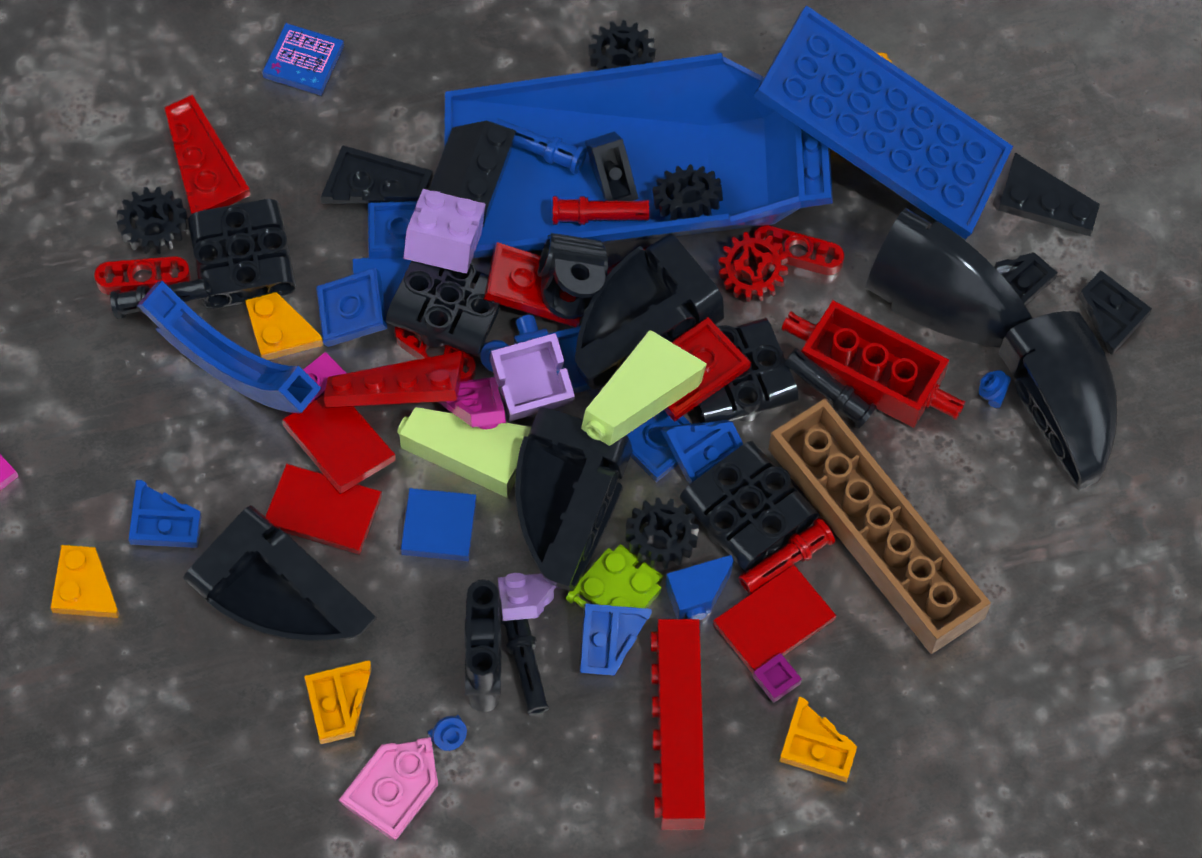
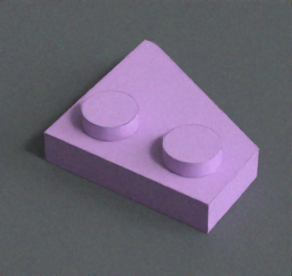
M511 573L506 577H498L503 621L538 618L544 611V606L554 599L553 590L560 587L551 585L541 573L529 575Z

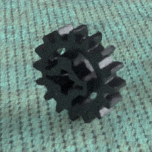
M622 20L621 26H616L611 21L610 29L607 30L600 26L599 35L593 34L591 36V44L588 50L590 66H596V70L653 63L656 56L654 38H648L647 29L639 32L638 23L636 22L631 27H628L626 20ZM603 47L606 48V54L604 56L602 54ZM640 49L643 53L641 58L638 57V51Z
M688 165L687 170H682L681 167L677 166L676 172L673 174L665 171V179L657 178V186L653 187L655 209L660 210L662 217L670 214L671 221L678 218H695L701 215L711 216V209L719 210V201H723L721 179L715 177L714 171L706 173L704 166H701L698 170H693V165Z
M144 187V194L139 196L138 193L133 191L132 201L125 199L122 201L124 210H117L119 219L117 226L124 243L130 241L133 250L142 246L144 254H148L150 248H155L157 254H160L161 246L166 245L169 249H172L173 239L182 241L181 231H187L188 229L186 222L188 216L181 198L175 199L173 191L170 190L163 195L161 187H157L154 193H150L148 187ZM169 212L173 214L172 222L169 220ZM132 219H134V220L136 221V222H135V225H136V228H135V229L131 226Z
M660 497L655 500V505L652 506L646 500L643 501L642 511L634 508L632 510V518H627L625 541L630 542L629 552L635 553L639 551L638 561L642 562L646 558L650 559V567L652 568L655 567L657 562H662L664 569H668L669 561H673L678 566L681 565L682 556L690 559L693 548L697 547L699 525L694 524V513L685 515L686 505L682 504L676 508L674 507V499L671 498L667 504H662ZM644 523H646L647 526L644 527V528H643V532L640 533V528H641V526H642ZM684 533L683 540L680 543H678L677 540L680 539L681 534Z

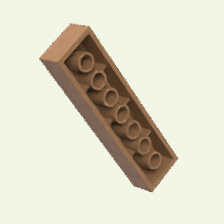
M823 399L771 432L768 448L770 453L782 468L789 473L793 482L819 512L821 517L931 655L986 618L991 602L826 399Z

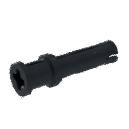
M207 277L167 285L184 302L211 298L212 295L211 284ZM140 285L136 290L121 292L120 290L112 291L110 304L114 316L117 319L125 318L126 314L136 312L145 314L137 305L151 288L146 285Z
M797 347L783 363L831 401V406L836 412L840 410L855 422L854 426L857 429L869 419L877 407L873 403L868 404L854 393L855 388L851 385L844 386L835 380L829 373L805 356Z
M501 615V624L505 625L509 641L506 644L507 651L514 655L527 706V714L537 715L549 710V706L546 701L534 653L537 645L536 637L531 634L528 619L503 621ZM528 669H529V673H530V677H531V681H532V685H533V690H532V686H531V682H530V678H529V674H528Z

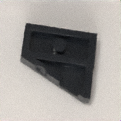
M1034 252L1021 255L1015 260L1006 259L996 262L994 266L1012 286L1025 306L1051 284L1058 274L1057 271Z
M1101 270L1081 290L1079 299L1106 350L1111 355L1140 326L1152 310L1150 306Z

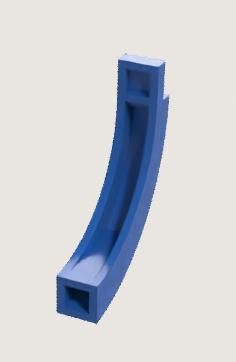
M158 281L137 305L157 325L155 330L183 355L208 374L256 402L285 412L302 413L321 390V387L299 365L287 366L271 362L247 351L222 335L197 315L163 281Z

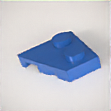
M729 420L669 426L661 429L689 484L744 444L733 422Z
M136 480L129 532L130 545L198 548L202 519L201 512L187 504L178 503L174 497L165 492L161 494L155 491L142 480Z
M584 604L579 673L615 676L624 657L633 646L645 622L651 616L652 609Z

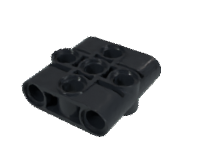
M263 199L195 212L188 217L198 279L207 277L212 288L211 298L202 299L205 307L216 309L244 304L246 303L245 300L277 292L282 297L296 290L297 286L283 217L277 200ZM236 224H240V225H241V226L238 227V228H232L233 225H236ZM271 246H279L277 249H268ZM239 252H248L245 255H236ZM207 258H215L212 261H204ZM246 279L253 280L250 283H241L243 280Z
M411 261L390 304L385 322L420 335L421 340L429 347L437 348L447 345L478 357L502 305L484 299L489 275L477 271L472 262L466 274Z
M767 318L736 327L718 326L751 362V366L742 375L694 407L700 423L721 420L748 422L756 419L761 412L799 400L797 385L790 369L783 364L786 359ZM767 361L773 365L763 366L760 364V362ZM748 398L754 401V403L745 404L740 400Z
M753 441L743 444L689 484L679 497L681 502L686 505L691 513H694L699 522L707 529L709 539L714 544L722 546L729 555H732V558L744 572H747L786 545L791 535L795 533L799 535L819 515V512L791 483L789 473L784 468L775 466ZM730 479L735 484L727 486L722 484L720 480ZM775 483L781 486L782 489L772 490L767 485ZM749 502L753 503L757 508L749 510L745 509L741 504ZM727 522L731 527L722 529L716 526V523ZM771 526L775 527L779 532L770 534L764 531L763 528Z
M482 579L473 582L467 591L465 695H468L469 703L473 709L485 713L496 708L501 695V598H499L496 585L489 580Z

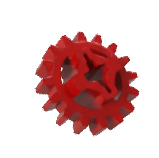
M746 231L743 234L744 240L739 241L736 237H733V247H723V253L726 257H720L718 260L719 266L723 267L719 270V275L721 279H726L724 282L726 290L734 287V297L738 298L744 293L747 302L751 301L753 295H757L758 299L763 301V293L768 292L774 296L776 295L774 286L783 287L785 285L784 279L781 276H786L789 273L788 267L784 266V264L788 263L787 254H781L783 251L781 243L773 246L774 240L772 235L763 240L760 231L756 232L755 238H750ZM756 248L763 249L766 251V253H763ZM742 251H744L743 254L741 255V257H740L739 259L735 260V258L737 257V255H738L739 253H741ZM750 257L753 258L758 267L757 276L754 275V271L751 270L749 265L751 263ZM773 273L767 281L763 282L767 274ZM740 280H745L752 285L742 283Z

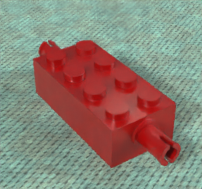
M832 300L816 325L794 314L792 311L788 314L789 318L786 317L781 330L806 342L801 350L805 356L814 361L842 385H851L855 388L854 393L868 404H875L877 406L876 409L915 428L925 409H929L930 406L952 417L954 420H957L959 414H961L966 401L940 389L949 359L834 300Z

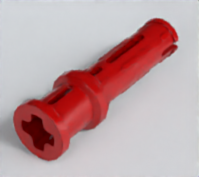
M553 196V225H558L559 222H579L580 225H585V223H588V220L649 221V200L588 201V198H585V196H580L579 199H559L558 196Z
M817 518L813 521V525L801 534L795 533L791 535L788 540L789 544L738 576L743 589L748 594H752L755 590L777 577L798 561H809L812 559L813 553L825 545H833L835 537L828 525L822 519Z

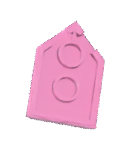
M431 737L417 739L414 742L381 745L340 797L339 802L382 834L396 841L438 787Z

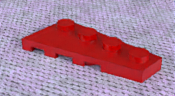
M193 94L164 107L191 214L198 211L230 206L251 196L248 185Z
M463 351L328 377L323 396L325 407L457 401L464 366Z

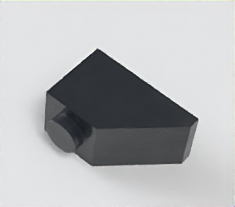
M614 131L586 140L585 144L592 170L604 200L634 201L639 199L623 139Z

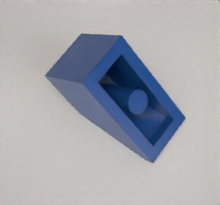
M732 555L667 573L665 588L677 619L702 620L707 614L712 612L732 574L734 562Z

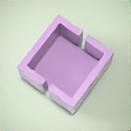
M423 189L407 227L403 259L467 274L482 233L486 204L443 194L438 191Z
M556 333L491 351L490 362L497 385L501 387L500 395L508 422L537 414L538 409L541 407L556 409L573 403L575 395L567 368L562 369L564 359Z

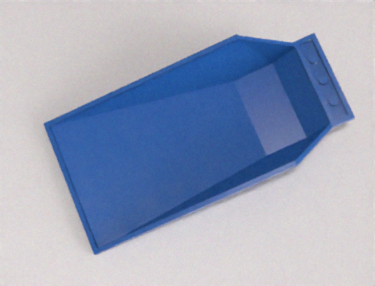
M722 53L445 92V146L452 127L481 121L494 123L497 118L549 139L556 136L560 137L564 143L577 148L580 146L586 148V140L615 131L623 139L639 198L634 201L649 200V221L588 220V223H585V225H580L579 222H559L558 225H553V196H558L559 199H579L580 196H585V198H588V201H605L593 173L588 152L586 153L581 170L574 174L570 171V168L557 163L548 164L543 156L513 145L472 259L492 257L497 242L527 252H539L543 250L545 240H547L548 235L551 233L598 240L603 242V244L663 238L670 233L674 236H684L773 225L800 208L833 204L830 148L753 97L764 77L724 57ZM688 165H693V170H698L701 166H704L706 173L714 171L715 177L721 179L723 201H719V210L711 209V216L701 215L700 217L678 218L671 221L670 214L662 217L660 210L655 209L653 187L657 186V178L665 179V171L673 174L676 172L677 166L681 167L682 170H687Z

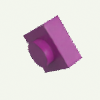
M781 653L755 670L752 676L773 703L799 686L802 681L801 677Z

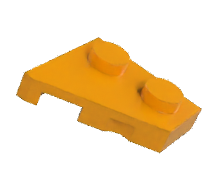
M277 292L245 300L261 358L271 360L323 346L321 335Z
M61 545L51 602L52 613L119 617L116 603L95 547Z
M370 660L304 676L320 745L355 736L372 670Z
M799 697L779 762L847 783L857 745L847 736L838 733L835 726L826 717H820L808 706L809 702L805 698Z

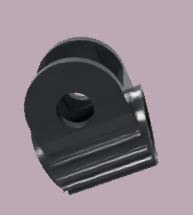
M556 233L548 235L539 260L537 275L542 277V300L553 314L564 319H578L584 316L592 297L601 290L607 277L608 257L603 242ZM562 290L575 296L576 300L573 302L564 301L560 297L559 291Z

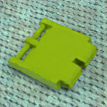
M620 544L615 551L608 548L580 579L574 591L568 593L566 600L571 604L575 602L584 609V604L588 603L579 597L581 594L593 604L647 609L661 593L662 587L659 584L663 580V575L650 567L646 562L636 569L635 566L639 562L638 556L630 553L626 547Z

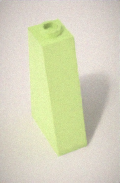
M649 330L586 408L581 429L586 431L591 438L600 440L609 446L696 389L702 382L707 363Z
M415 407L410 417L405 416L402 419L397 433L400 435L402 449L507 498L516 483V469L524 436L528 437L531 427L501 423L492 429H480L479 427H471L453 413Z

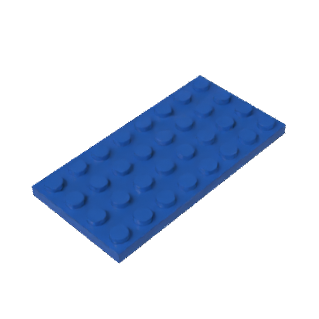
M807 5L797 17L753 96L965 240L972 234L1013 148L1011 144Z

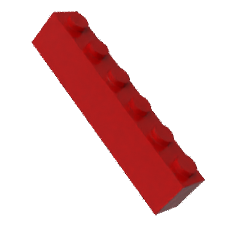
M658 619L657 631H651L650 633L651 652H657V664H651V685H658V696H652V717H659V729H653L652 746L653 751H659L660 762L653 763V784H660V797H654V818H661V830H703L705 823L700 619Z

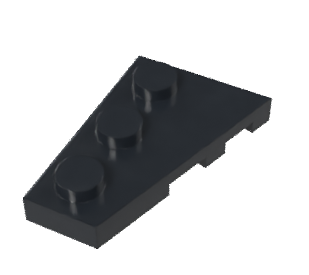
M342 145L321 195V203L355 204L418 201L422 190H428L433 178V171Z
M1015 152L998 211L1091 236L1100 204Z

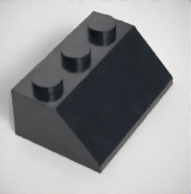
M489 121L452 127L429 190L485 203L484 227L512 151L516 130Z

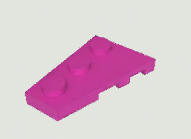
M495 377L460 382L457 401L438 402L471 427L492 429L497 427L498 424L506 423L505 411Z

